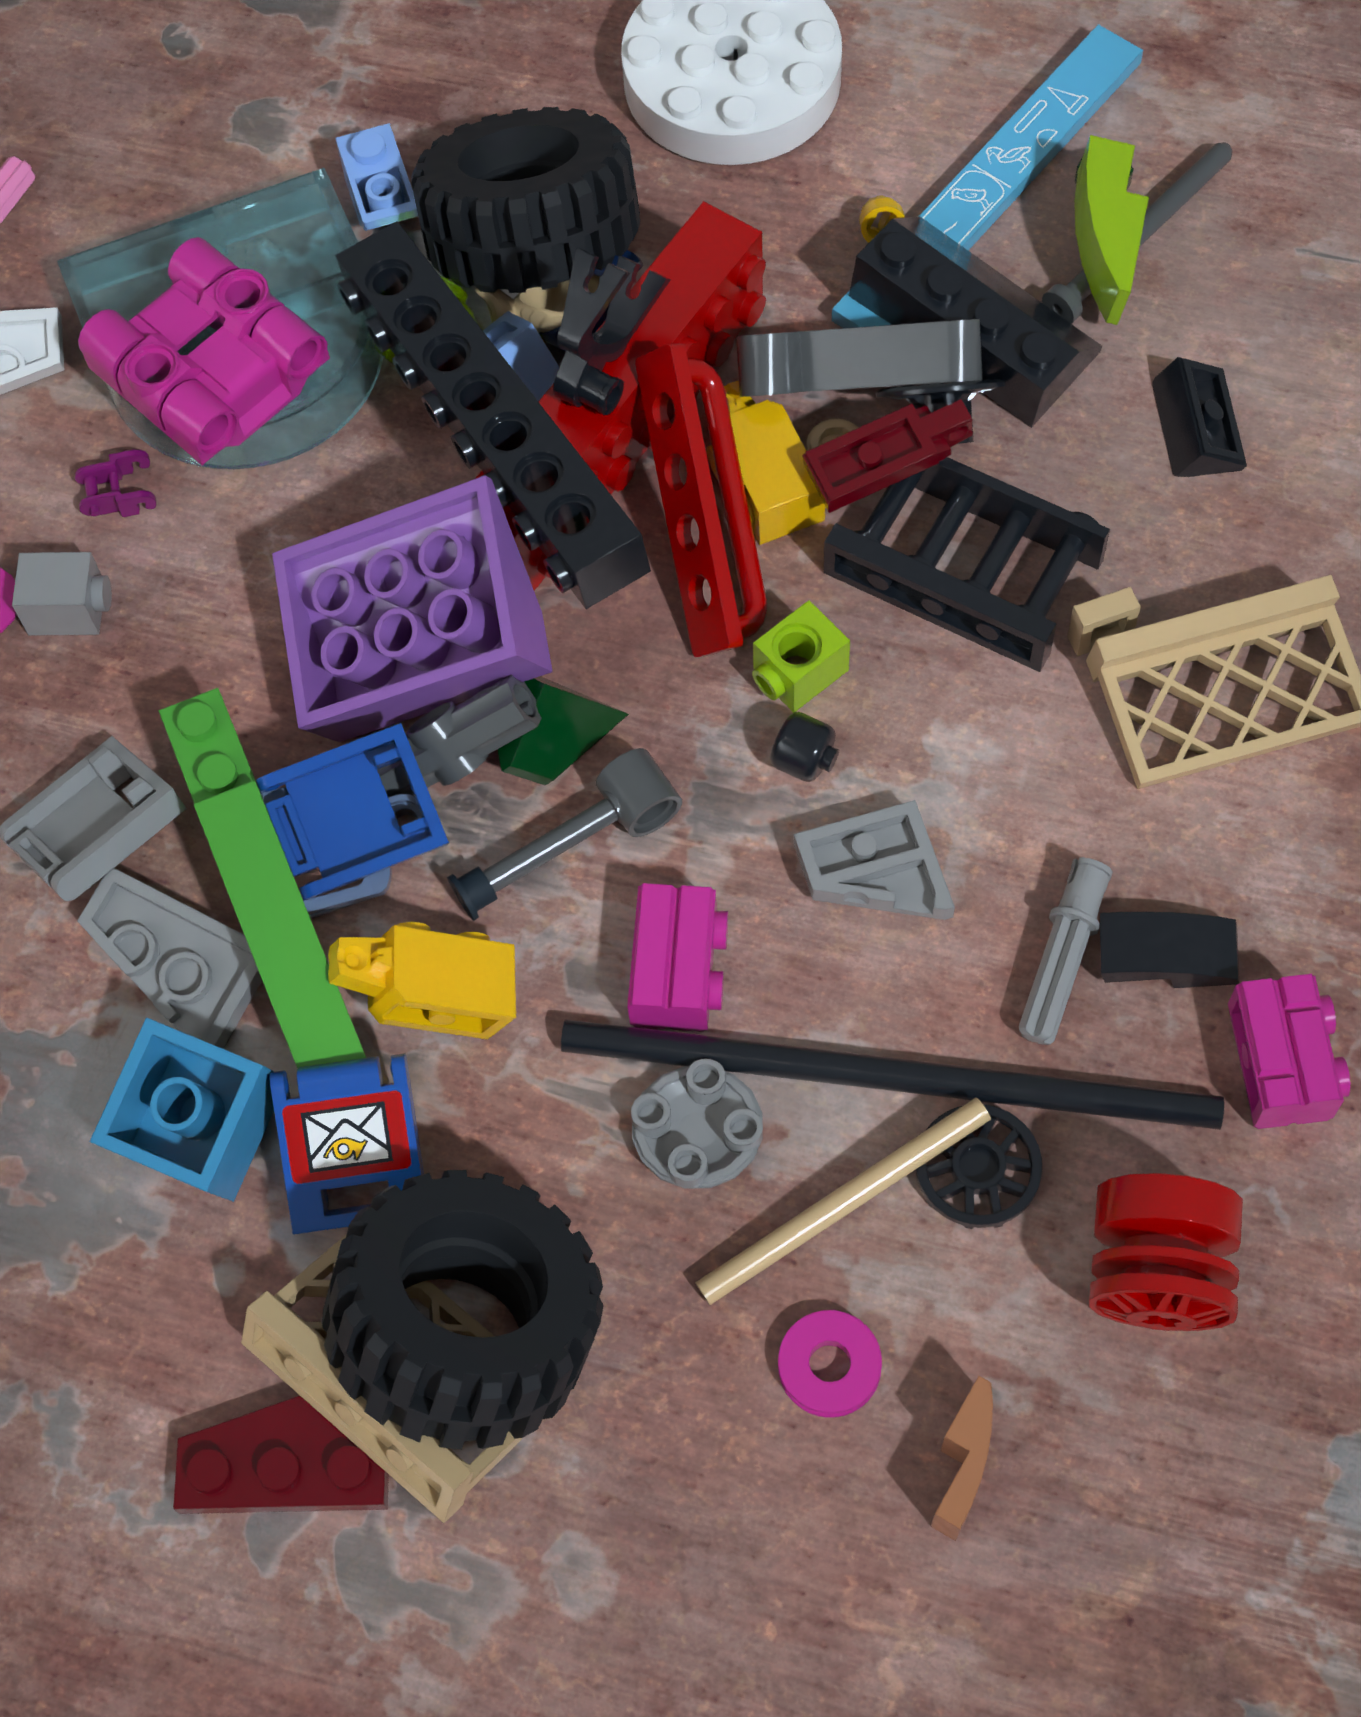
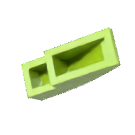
M1090 135L1077 175L1074 200L1075 232L1081 264L1091 293L1105 322L1118 325L1132 288L1149 197L1126 192L1135 145Z

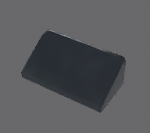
M1177 357L1152 382L1174 476L1193 477L1242 471L1247 467L1223 368Z

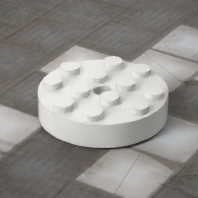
M642 0L631 15L622 39L621 55L624 90L627 104L633 117L647 135L657 143L680 156L695 161L719 165H741L761 162L785 154L803 144L824 125L839 97L842 64L841 32L833 12L824 0Z

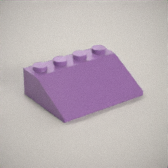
M486 475L272 553L297 724L300 729L341 742L426 714L450 701L454 702V704L466 701L481 690L489 688L499 682V680H503L510 675H513L518 681L524 682L553 672L540 605L493 481Z

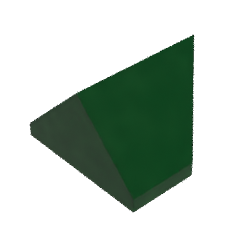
M542 676L524 681L536 699V706L542 719L538 727L498 748L501 771L547 785L561 775L629 714Z

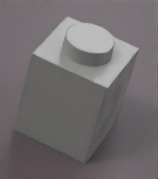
M19 553L12 606L27 634L99 635L102 612H108L111 607L112 590L109 577L101 575L92 553Z

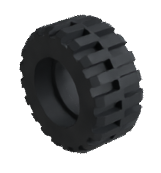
M543 107L542 110L528 111V108L512 110L511 114L485 116L481 118L480 122L474 124L465 123L454 128L453 134L449 136L442 135L433 141L431 149H425L420 155L412 173L411 185L427 258L432 263V266L447 280L451 279L456 285L467 289L473 285L481 292L495 293L497 289L508 290L509 293H524L529 288L541 287L542 290L558 287V283L570 280L576 248L583 249L599 257L595 269L603 270L606 268L607 263H613L615 256H622L627 251L640 226V210L632 157L626 136L614 123H610L605 117L598 114L589 116L585 110L571 108L569 111H561L558 107Z
M467 1170L443 1171L442 1177L439 1179H432L430 1173L405 1179L402 1191L397 1185L388 1187L373 1197L371 1206L360 1209L349 1224L346 1238L341 1241L322 1315V1328L327 1333L324 1347L329 1363L335 1369L342 1367L338 1381L347 1394L354 1400L362 1396L367 1401L364 1412L382 1425L388 1419L402 1427L399 1435L420 1442L422 1435L440 1439L439 1447L462 1450L465 1441H476L478 1448L484 1449L503 1445L508 1432L511 1433L514 1439H518L538 1430L542 1419L553 1418L565 1405L570 1391L575 1388L601 1323L604 1305L599 1296L602 1292L603 1284L600 1269L595 1262L589 1263L593 1252L580 1231L573 1234L570 1232L571 1220L555 1204L551 1208H547L539 1202L541 1195L523 1184L519 1190L503 1184V1176L485 1172L482 1179L467 1177ZM435 1279L459 1280L476 1285L494 1295L508 1308L516 1320L519 1329L494 1337H472L454 1333L438 1326L424 1316L409 1299L405 1289L417 1283Z

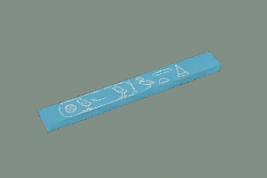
M1098 24L918 217H922L969 251L1141 64L1143 49ZM850 290L832 308V322L842 328L891 325L849 296Z

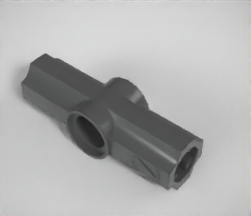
M510 675L503 680H499V682L489 688L481 690L457 706L454 702L450 701L436 707L417 720L407 730L406 736L427 788L437 782L447 786L459 781L478 768L486 760L489 753L538 727L542 718L536 706V699L525 682H520L513 675ZM401 761L377 770L388 797L399 794L414 795Z

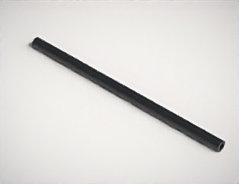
M567 1019L564 1021L561 1036V1052L677 1066H690L699 1059H711L720 1063L724 1070L728 1072L972 1100L977 1097L981 1102L1217 1130L1221 1129L1224 1116V1097Z

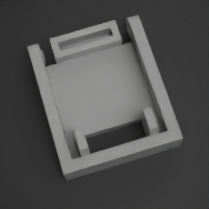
M111 736L5 820L0 826V838L56 894L65 901H72L187 808L168 783ZM130 777H132L134 781L130 783L127 787H125L122 791L128 798L134 809L126 801H124L117 793L114 792L116 788H118Z

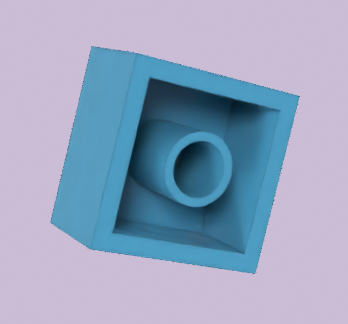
M146 1017L90 1142L207 1193L234 1202L274 1113L270 1087V1073L274 1071Z

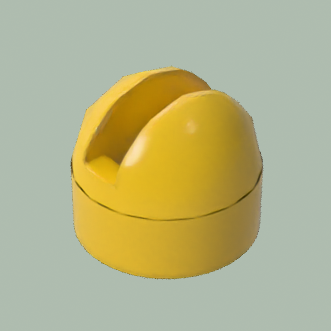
M879 195L869 199L862 206L859 223L862 235L868 243L892 219L905 218L903 209L897 201L891 197ZM883 212L878 228L873 227L872 224L878 213Z

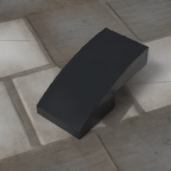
M1177 912L1100 913L1101 974L1105 983L1171 979L1173 988L1238 985L1240 983L1236 919Z

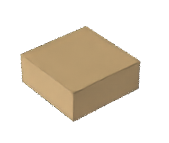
M1131 587L1073 606L1067 638L1076 656L1089 653L1096 639L1136 628L1141 606Z

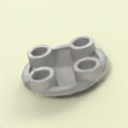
M699 1059L690 1066H683L661 1075L642 1092L631 1108L632 1141L642 1163L660 1180L684 1189L713 1188L735 1179L753 1162L763 1139V1115L753 1091L734 1074L726 1072L720 1063L711 1059Z

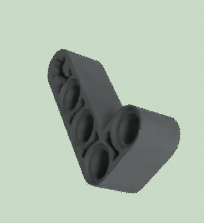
M980 319L736 336L740 397L982 380Z

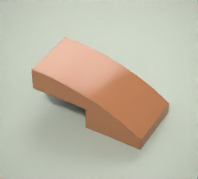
M978 1376L944 1436L940 1450L962 1463V1466L935 1512L931 1527L954 1541L957 1540L969 1515L982 1480L989 1452L993 1417L992 1384L981 1376Z

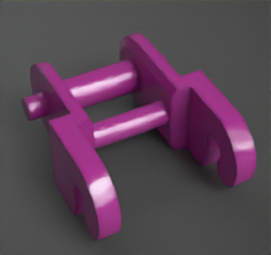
M134 449L109 454L110 461L87 465L75 472V481L85 486L86 498L82 499L79 503V510L84 515L99 516L120 511L122 517L139 514V503H145L147 509H154L156 507V497L152 492L140 490L124 494L120 493L119 480H122L123 475L133 474V462H139V467L143 469L150 466L149 454L143 450ZM110 482L111 492L99 494L97 485Z

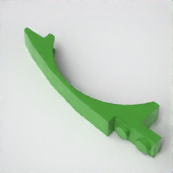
M219 688L158 710L193 799V805L297 1069L305 1066L367 1058L338 986L329 983L328 961Z

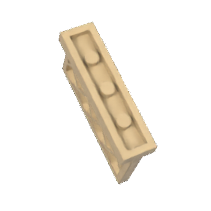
M1332 575L1096 639L1086 662L1093 682L1099 681L1137 789L1361 727V674L1334 605L1340 596ZM1319 626L1323 627L1331 648L1324 664L1291 648L1299 632ZM1289 635L1284 644L1275 640V638ZM1256 645L1278 656L1266 680L1233 664L1241 648ZM1231 651L1226 660L1216 656ZM1284 660L1317 676L1305 700L1273 685ZM1198 661L1220 672L1207 697L1174 680L1182 664ZM1334 661H1336L1339 672L1331 668ZM1172 667L1168 677L1157 672ZM1226 676L1259 692L1247 717L1214 701ZM1140 677L1161 688L1149 713L1125 702L1118 682ZM1324 680L1347 691L1354 712L1334 716L1312 705ZM1167 692L1200 708L1188 734L1155 717ZM1266 696L1298 712L1290 730L1276 733L1254 721ZM1207 712L1240 729L1232 746L1218 750L1195 738ZM1306 717L1316 721L1315 723L1301 726ZM1132 720L1142 725L1137 735ZM1148 729L1182 745L1172 763L1151 769L1148 768L1140 746ZM1247 733L1258 738L1242 743ZM1188 749L1199 754L1194 757L1183 759Z
M345 1235L274 1296L266 1291L247 1307L241 1343L438 1519L445 1523L463 1506L466 1494L523 1438L514 1439L511 1433L508 1432L503 1445L485 1448L468 1465L450 1448L439 1447L440 1439L422 1435L420 1442L399 1435L402 1427L389 1419L384 1425L380 1424L364 1412L367 1401L362 1396L354 1400L347 1394L338 1381L342 1367L335 1369L329 1363L324 1347L327 1333L322 1328V1322H305L290 1309L302 1297L327 1296L331 1280L323 1279L331 1272L333 1274L341 1241L346 1238ZM431 1281L417 1283L405 1289L409 1298L418 1299L429 1309V1320L438 1326L465 1336L494 1337L493 1334Z

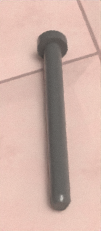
M1216 143L1147 208L1140 246L1231 160L1233 151L1228 143ZM1084 270L1066 286L1055 284L1042 297L1044 305L1071 324L1082 314V302L1091 294Z

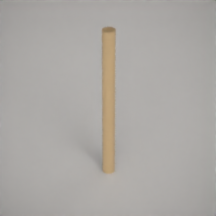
M975 1097L696 1281L695 1284L707 1303L712 1305L990 1121L991 1117L987 1109Z

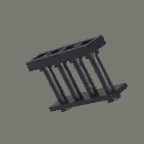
M947 457L939 461V464L888 486L861 530L852 531L836 523L824 541L823 573L1035 671L1041 672L1051 654L1057 624L1048 620L1045 616L1077 561L1097 570L1099 569L1104 560L1110 529L1100 525L1093 517L1085 513L1066 510ZM914 488L946 503L915 555L907 556L883 545L882 541ZM969 512L1000 526L970 579L960 580L936 569V565ZM1023 536L1055 552L1025 604L1015 605L991 594L990 591Z

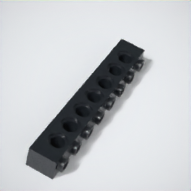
M396 221L335 255L344 278L337 283V288L345 304L353 315L363 312L367 317L364 320L365 326L381 352L391 349L395 354V357L392 358L393 363L408 389L413 390L419 386L425 394L421 396V399L434 424L439 429L448 425L454 433L451 436L452 443L464 464L469 469L478 465L484 473L482 476L486 475L492 479L502 508L508 505L515 514L512 517V522L523 543L530 551L539 547L547 557L543 560L544 566L561 593H565L571 589L584 608L588 609L651 572L640 531L400 224Z

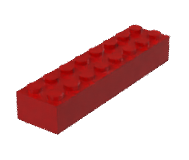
M704 201L630 290L631 297L636 299L640 294L641 285L645 281L649 270L671 279L628 342L623 354L612 362H606L603 368V372L612 377H617L624 382L623 393L615 409L609 415H603L585 404L581 407H575L554 395V383L538 401L610 494L614 490L620 492L627 486L634 474L638 460L648 448L652 450L635 366L636 358L666 344L682 343L685 345L687 358L700 359L711 367L715 366L718 368L729 357L736 336L740 334L745 326L752 327L759 320L765 308L766 297L763 295V274L766 261L763 259L762 231ZM604 321L603 324L598 328V330H600V329L602 328V326L604 325L605 321ZM693 383L696 398L700 389ZM669 398L667 405L669 421L675 415V407L671 398ZM481 470V472L477 475V477H476L475 479H477V478L481 477L482 475H484V473L482 472V470ZM507 505L503 510L535 591L545 577L550 578L543 562L547 557L539 547L532 551L526 547L513 525L512 517L515 514Z

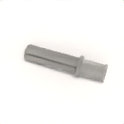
M1079 857V860L1073 859L1067 885L1059 906L1052 908L1050 911L1049 919L1053 923V927L1019 1023L1021 1036L1028 1041L1042 1045H1050L1055 1041L1089 936L1098 934L1100 923L1097 920L1104 893L1113 874L1111 868L1100 861L1085 857Z

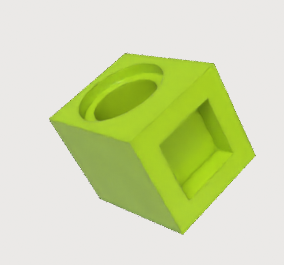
M808 600L753 642V679L759 689L769 699L776 700L779 698L794 713L849 671L850 640ZM793 656H801L809 661L804 664L795 665L784 660Z

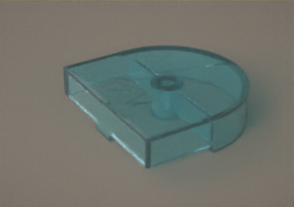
M325 168L57 260L82 328L93 315L106 309L117 311L129 321L173 285L168 276V266L171 257L182 243L191 238L200 237L209 242L240 269H251L262 274L268 283L270 293L326 339L330 359L307 378L300 395L242 444L225 447L204 465L197 462L104 381L111 400L126 425L149 446L181 462L214 469H247L272 465L294 458L322 444L340 431L364 405L378 379L384 352H381L375 345L365 326L364 320L367 317L363 312L353 315L337 288V283L344 278L335 255L358 243ZM207 326L177 352L180 355H188L217 330Z

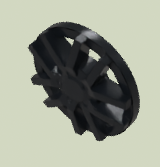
M990 1105L984 1106L991 1120L984 1124L978 1137L970 1133L961 1139L963 1142L957 1148L951 1146L941 1152L947 1160L928 1166L925 1163L916 1169L920 1189L929 1206L933 1207L945 1218L964 1225L965 1228L973 1229V1227H1002L1004 1223L1020 1215L1036 1196L1042 1176L1040 1148L1029 1128L1010 1112ZM962 1106L953 1108L943 1113L937 1119H935L929 1125L928 1128L932 1127L933 1125H935L936 1123H938L939 1121H941L942 1119H944L945 1117H947L948 1115H950ZM996 1121L1012 1130L1000 1146L988 1139ZM1019 1138L1027 1148L1029 1160L1006 1155ZM1005 1170L1030 1173L1028 1187L1006 1179L1004 1177ZM952 1173L955 1182L937 1191L933 1189L929 1178ZM998 1191L1019 1197L1020 1199L1002 1211ZM964 1192V1212L948 1205L945 1200ZM974 1194L988 1195L991 1214L974 1215Z

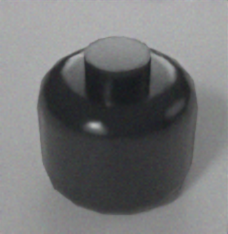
M802 712L792 713L783 723L775 739L770 756L771 764L776 769L802 781H814L822 770L830 772L838 758L839 749L833 747L836 737L835 730L830 725Z

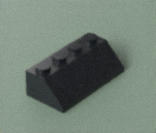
M922 217L892 219L856 256L849 296L891 325L980 319L982 379H1000L1006 383V387H998L983 393L1031 428L1101 352L1102 345Z

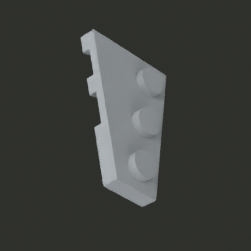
M115 868L103 876L77 920L178 1031L222 1049L225 1047L262 982L244 934Z

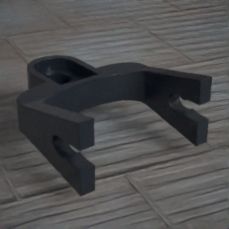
M576 248L562 323L557 336L558 346L566 351L555 377L553 393L556 397L575 407H581L585 404L603 415H609L615 409L622 396L624 382L617 377L603 372V368L606 362H612L623 354L628 342L671 279L649 270L645 281L641 285L639 296L633 299L630 295V290L636 282L640 264L624 256H619L617 266L607 263L604 273L599 278L597 290L591 293L588 289V283L591 277L594 276L595 266L599 257L583 249ZM609 305L604 325L600 330L592 333L594 326Z

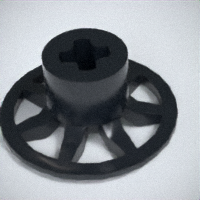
M982 379L946 384L906 385L881 389L876 392V397L906 399L914 405L915 409L928 406L931 413L962 399L972 417L970 400L976 393L998 387H1006V383L1000 379ZM971 436L958 444L974 442V437Z

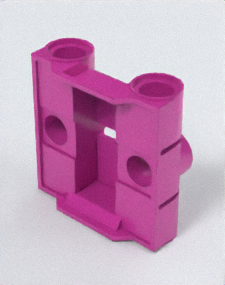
M195 237L182 243L170 259L168 276L173 284L170 288L129 321L112 309L96 313L82 328L78 344L89 369L197 462L204 465L225 447L242 444L299 396L307 378L329 360L330 356L326 339L270 293L268 283L262 274L251 269H240L205 239ZM207 326L217 330L188 355H180L177 352Z

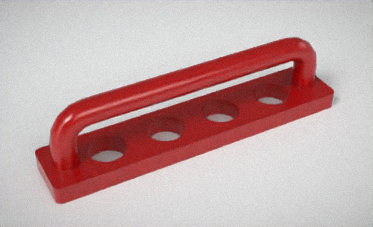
M666 344L636 358L635 366L691 649L694 657H703L741 647L743 639L754 635L763 625L767 613V601L723 382L715 369L703 360L687 358L684 344ZM693 383L697 385L702 395L743 602V611L740 615H738ZM669 398L672 399L675 407L673 424L670 423L667 414ZM681 458H683L687 468L685 485L682 483L679 475ZM693 518L697 522L699 528V539L697 545L694 543L691 536V523ZM705 578L711 589L709 606L703 596V582Z

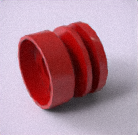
M1163 1173L1129 1174L1109 1178L1099 1184L1097 1188L1094 1237L1110 1248L1104 1249L1092 1257L1091 1274L1097 1280L1091 1282L1089 1308L1098 1315L1110 1320L1154 1330L1202 1331L1223 1328L1235 1323L1238 1312V1297L1231 1290L1237 1288L1239 1269L1230 1261L1223 1259V1257L1239 1251L1243 1199L1233 1189L1219 1183L1184 1175Z

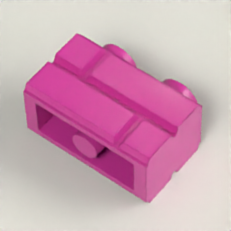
M646 883L638 886L627 1005L630 1025L635 1028L666 1029L669 1027L673 1030L704 1032L708 1030L709 1010H722L724 971L712 970L714 949L726 950L728 911H717L716 890L711 887L681 886L675 888L673 885Z
M1312 974L1281 977L1278 980L1269 978L1243 981L1236 985L1228 1002V1008L1254 1127L1263 1129L1288 1126L1291 1123L1323 1122L1334 1118L1344 1101L1343 1097H1348L1350 1094V1074L1344 1057L1333 1056L1329 1035L1335 1033L1336 1016L1331 997L1329 995H1319L1316 977Z

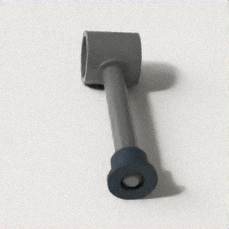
M638 748L623 753L600 772L596 780V786L604 798L600 802L483 871L478 866L459 878L454 874L448 876L447 879L469 917L473 921L478 919L477 911L498 899L496 892L615 821L623 825L632 837L648 835L667 824L680 810L682 798L648 750Z

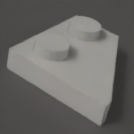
M915 800L794 834V847L813 900L941 920L953 918L955 906Z

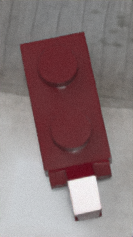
M962 399L932 413L928 406L915 409L914 405L910 404L806 451L802 455L803 464L828 513H831L939 464V461L952 454L950 447L973 436V420Z

